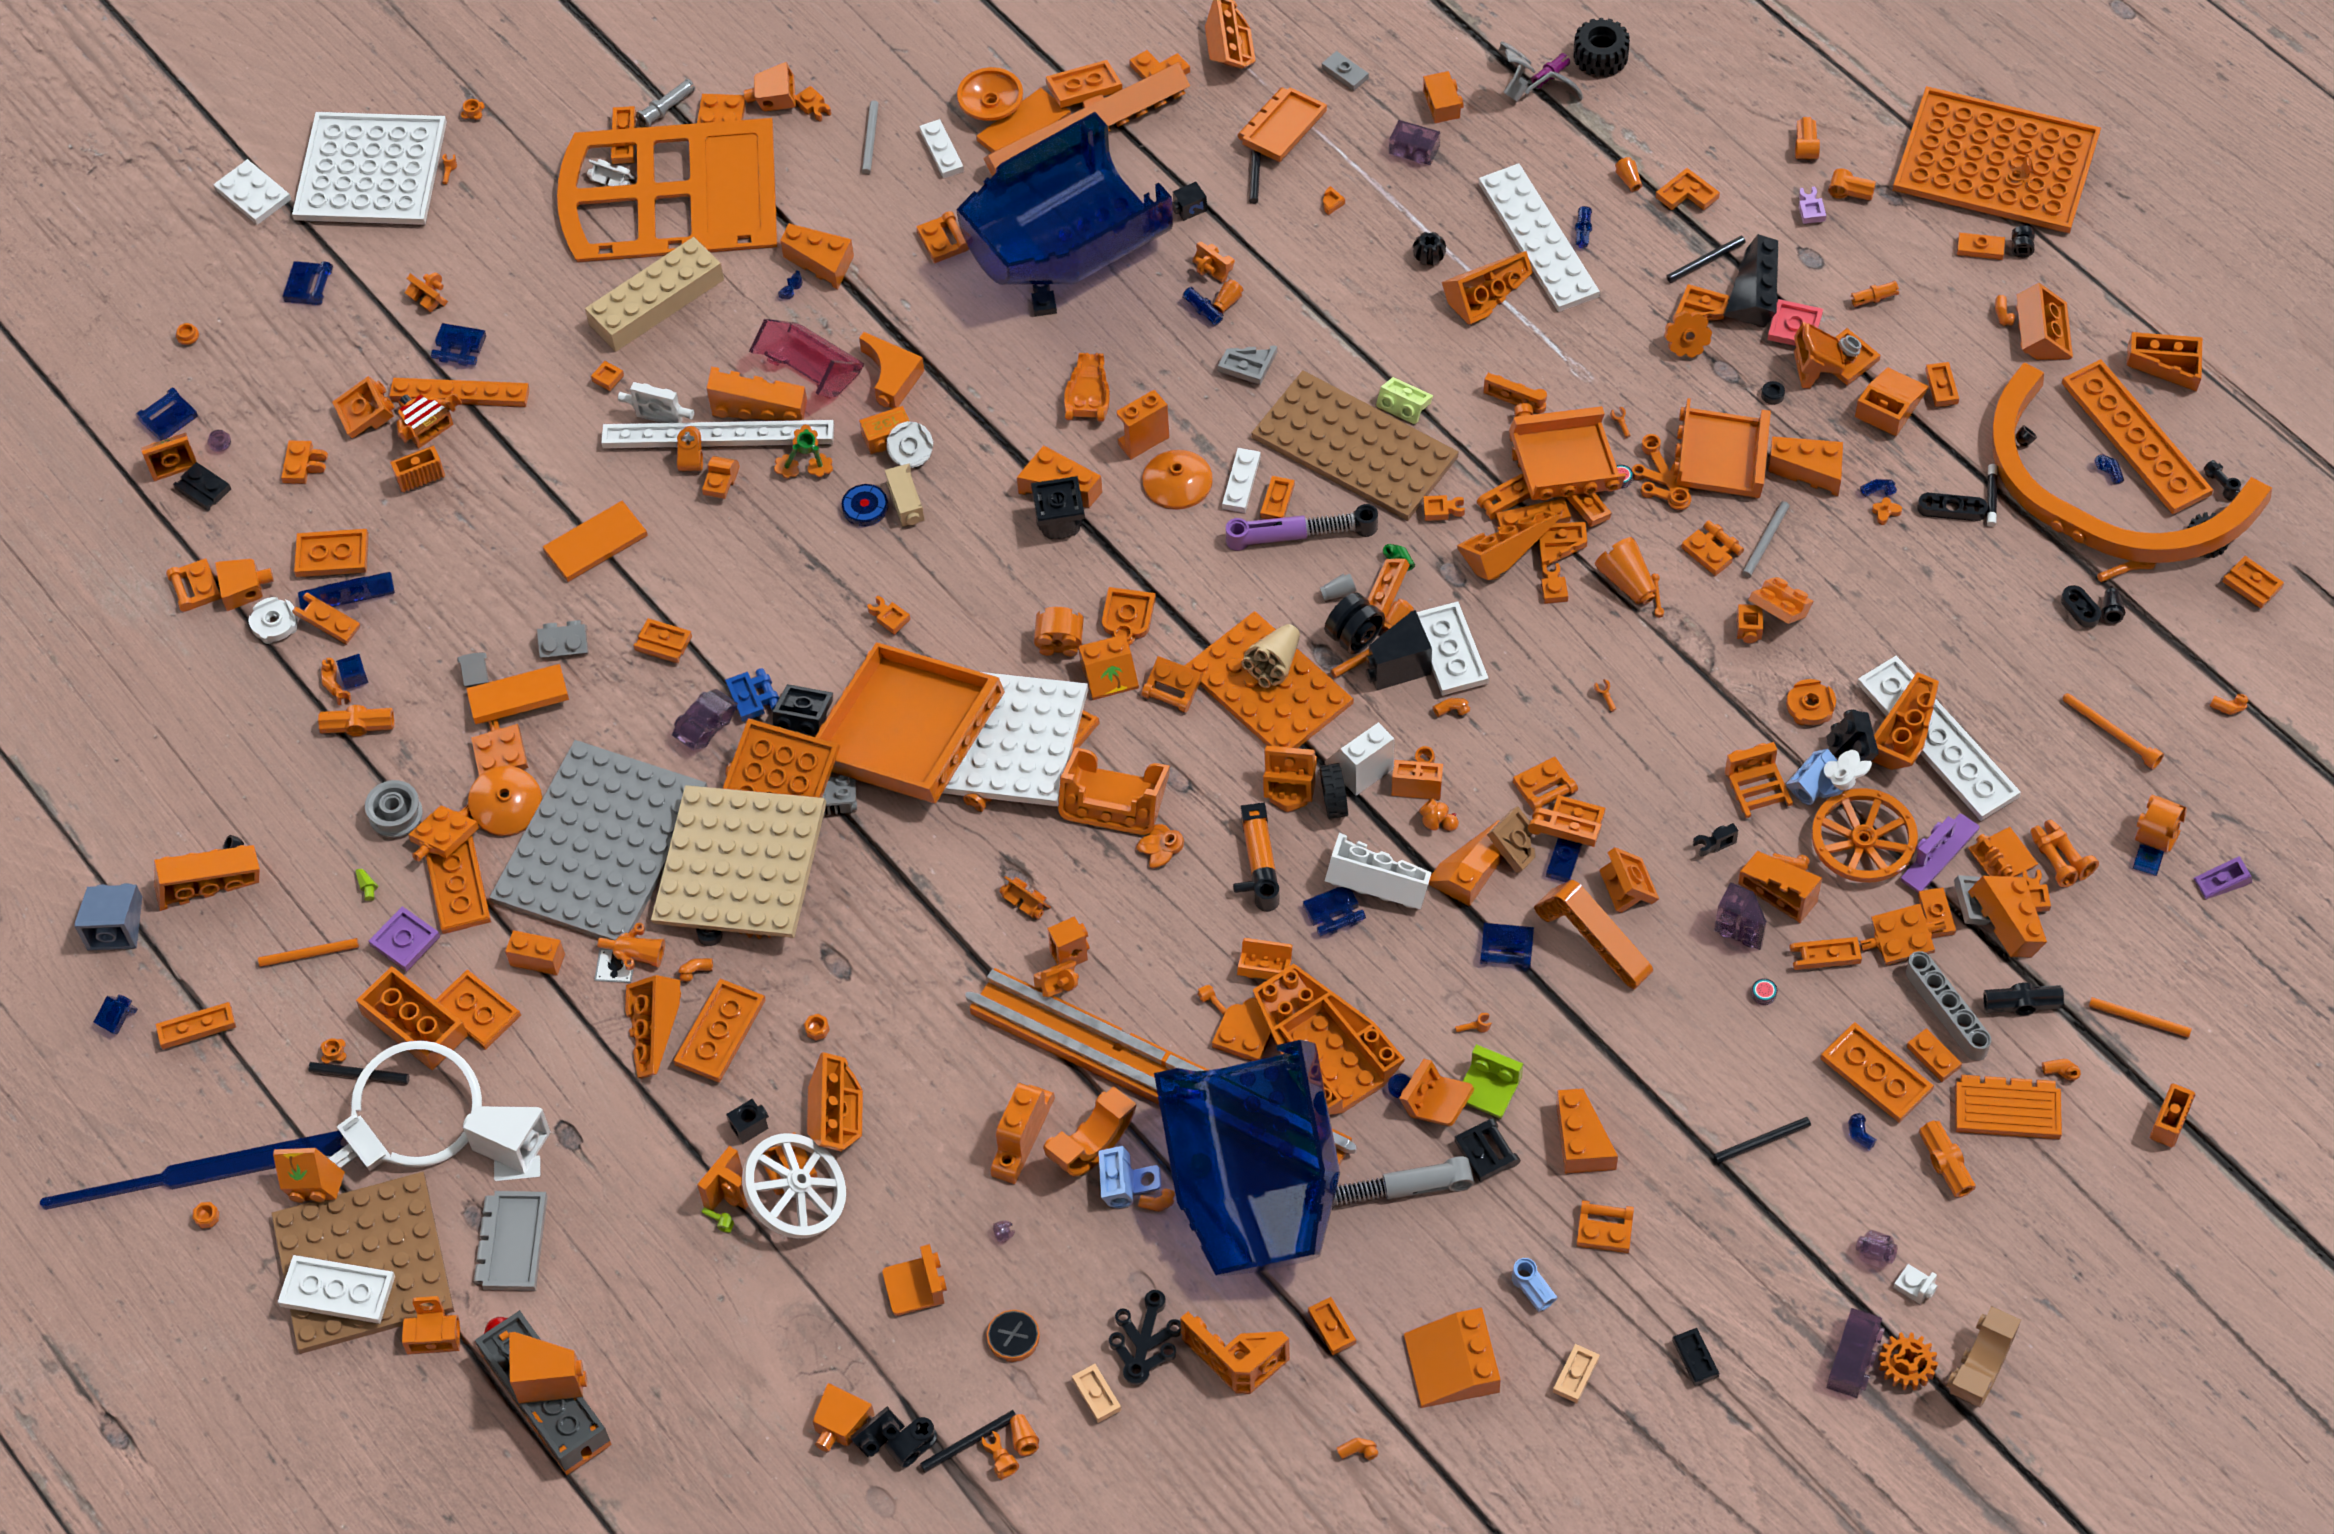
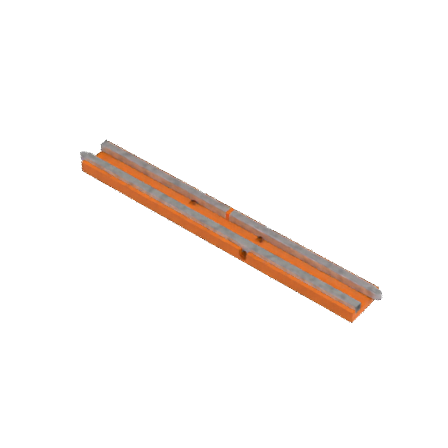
M994 968V970H991L987 976L988 983L981 994L974 992L965 993L967 1002L971 1004V1015L1312 1179L1326 1181L1329 1184L1346 1153H1356V1145L1352 1142L1351 1137L1221 1075L1217 1077L1211 1074V1070L1133 1033L1129 1035L1123 1032L1122 1028L1055 996L1043 997L1041 989H1035L1034 986L999 969Z

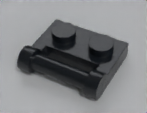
M1494 1118L1468 1129L1454 1138L1463 1156L1469 1159L1470 1167L1480 1182L1507 1168L1511 1169L1517 1166L1521 1161L1517 1153L1512 1152L1499 1132L1498 1124ZM1484 1134L1490 1135L1504 1158L1498 1159L1485 1139Z

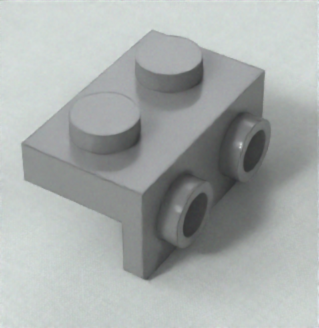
M581 620L566 622L567 626L557 627V623L543 624L542 629H537L540 658L589 653L586 630H588L587 625L581 624Z

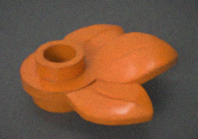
M1156 824L1149 833L1150 835L1140 839L1136 845V850L1150 855V868H1157L1168 863L1173 854L1182 850L1184 837L1177 830H1170L1166 825Z

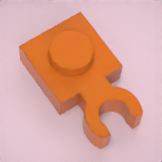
M812 86L795 95L796 105L807 115L814 112L816 120L820 122L822 121V112L827 113L829 116L831 115L830 106L825 104L824 97Z
M1447 495L1423 496L1425 521L1448 520L1449 514H1453L1456 517L1465 515V508L1456 507L1464 505L1463 497H1455L1447 501Z
M1559 563L1555 564V571L1553 572L1547 570L1546 564L1543 565L1542 575L1545 579H1541L1544 604L1568 602L1565 577H1559L1561 570Z
M880 596L875 597L876 603L879 605L878 607H873L871 604L867 605L868 612L873 616H877V623L894 635L911 620L909 613L893 602L888 606L885 605L884 599Z
M2037 869L2035 878L2032 879L2028 877L2027 870H2023L2022 877L2026 878L2036 911H2050L2051 903L2047 884L2040 885L2041 871Z

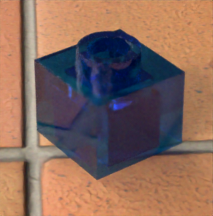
M360 654L336 661L345 690L369 683Z

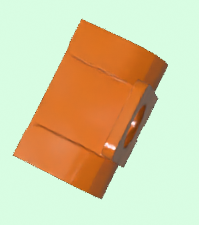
M437 1296L413 1298L412 1303L417 1317L404 1318L402 1344L406 1353L460 1351L459 1316L445 1315L443 1306ZM422 1303H432V1304H434V1305H433V1306H422L421 1304H422Z

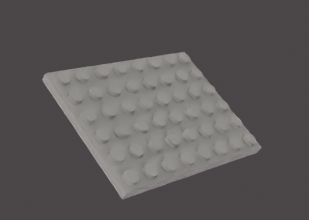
M574 740L489 897L491 903L598 939L616 940L621 934L628 933L634 928L663 874L685 785L707 787V783Z

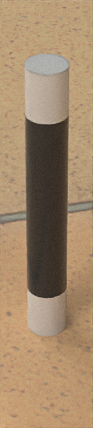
M1996 464L1988 465L1987 526L1989 527L1996 526L1998 466Z

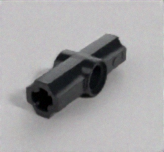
M2023 982L2011 986V988L1984 990L1983 1005L1986 1013L2014 1011L2016 1015L2025 1016L2033 1014L2036 1010L2063 1008L2064 992L2061 985L2033 987L2031 983Z

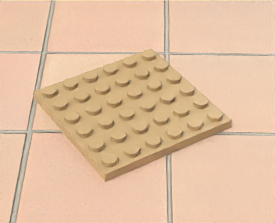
M685 785L651 921L659 925L794 938L825 812L826 800L819 797Z

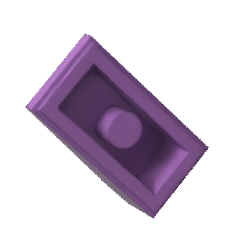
M2240 856L2194 877L2205 900L2252 883V877Z

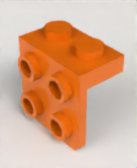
M1423 1059L1406 1088L1403 1089L1399 1099L1410 1117L1449 1127L1457 1120L1474 1092V1087L1471 1083L1440 1076L1432 1060Z
M930 1244L920 1246L922 1258L888 1266L882 1271L892 1312L896 1316L945 1303L943 1291H947L944 1275L938 1276L937 1268H940L941 1264L938 1253H932Z

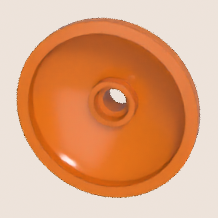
M987 67L971 72L961 81L957 90V99L961 109L972 118L994 121L1003 119L1018 109L1023 100V87L1020 80L1010 71L1002 68Z
M1170 450L1155 456L1145 467L1142 478L1143 488L1147 496L1157 505L1168 509H1186L1197 505L1209 494L1213 482L1209 464L1198 454L1187 450Z
M499 766L482 773L472 784L468 796L469 811L473 820L477 821L478 826L483 830L498 836H511L525 831L542 801L541 789L536 780L526 771L512 766ZM503 792L509 793V796L503 798L500 796V794Z

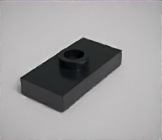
M1697 1328L1673 1336V1344L1694 1386L1719 1377L1720 1373Z

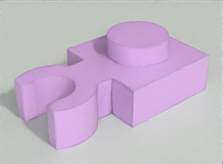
M1815 186L1812 187L1811 194H1806L1804 189L1800 188L1799 199L1801 201H1799V210L1803 224L1826 221L1822 198L1816 199L1817 189Z

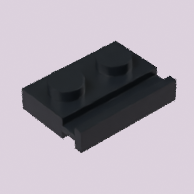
M198 462L193 464L180 477L181 480L173 483L177 491L207 511L231 490L229 483Z

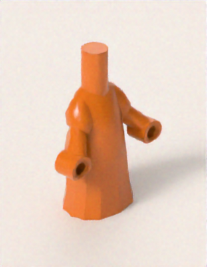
M636 923L630 932L621 934L616 940L599 938L597 947L612 950L614 956L623 961L627 970L634 969V960L659 968L664 956L665 940L634 938L636 935H643L645 932L644 925Z

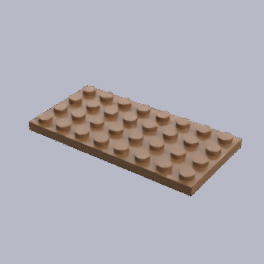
M1304 370L1301 371L1251 432L1254 440L1407 521L1423 503V496H1428L1459 455V451Z

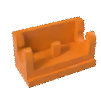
M1394 760L1391 796L1440 800L1443 764Z

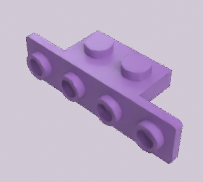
M1961 813L1955 819L1948 816L1943 823L1938 822L1932 829L1931 836L1928 839L1923 838L1917 845L1916 861L1902 875L1901 881L1918 893L1923 891L1978 832L1979 825Z

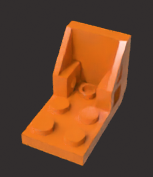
M1188 1311L1180 1318L1182 1340L1235 1393L1251 1394L1290 1360L1289 1338L1282 1331L1240 1333L1225 1346L1223 1340L1217 1334L1212 1335L1206 1329L1207 1326L1200 1317H1194Z

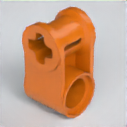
M687 426L677 436L678 471H702L701 432L694 426ZM688 432H690V436H694L690 443L688 439L684 438Z

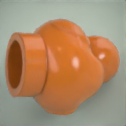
M1433 798L1428 800L1418 811L1423 816V825L1430 830H1438L1441 822L1443 828L1447 831H1454L1459 825L1456 813L1448 814V805L1436 802Z

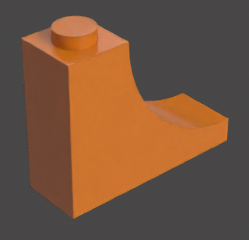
M863 332L859 337L861 352L871 357L881 370L879 380L874 387L876 402L884 407L897 408L923 374V357Z

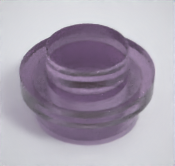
M214 430L210 433L208 446L211 450L221 452L231 445L230 435L225 431Z

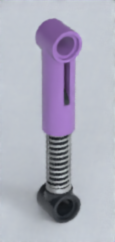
M1363 504L1357 507L1353 513H1347L1346 516L1344 514L1342 516L1334 514L1333 517L1330 515L1329 518L1326 515L1325 518L1323 516L1319 518L1318 516L1317 519L1309 517L1307 520L1303 515L1248 522L1241 518H1234L1226 524V543L1230 549L1240 551L1252 544L1307 539L1310 533L1313 535L1317 533L1318 535L1319 532L1321 534L1325 532L1327 534V531L1335 533L1336 530L1339 533V530L1343 532L1345 529L1346 531L1349 529L1350 531H1356L1361 536L1369 537L1378 530V510L1373 505Z

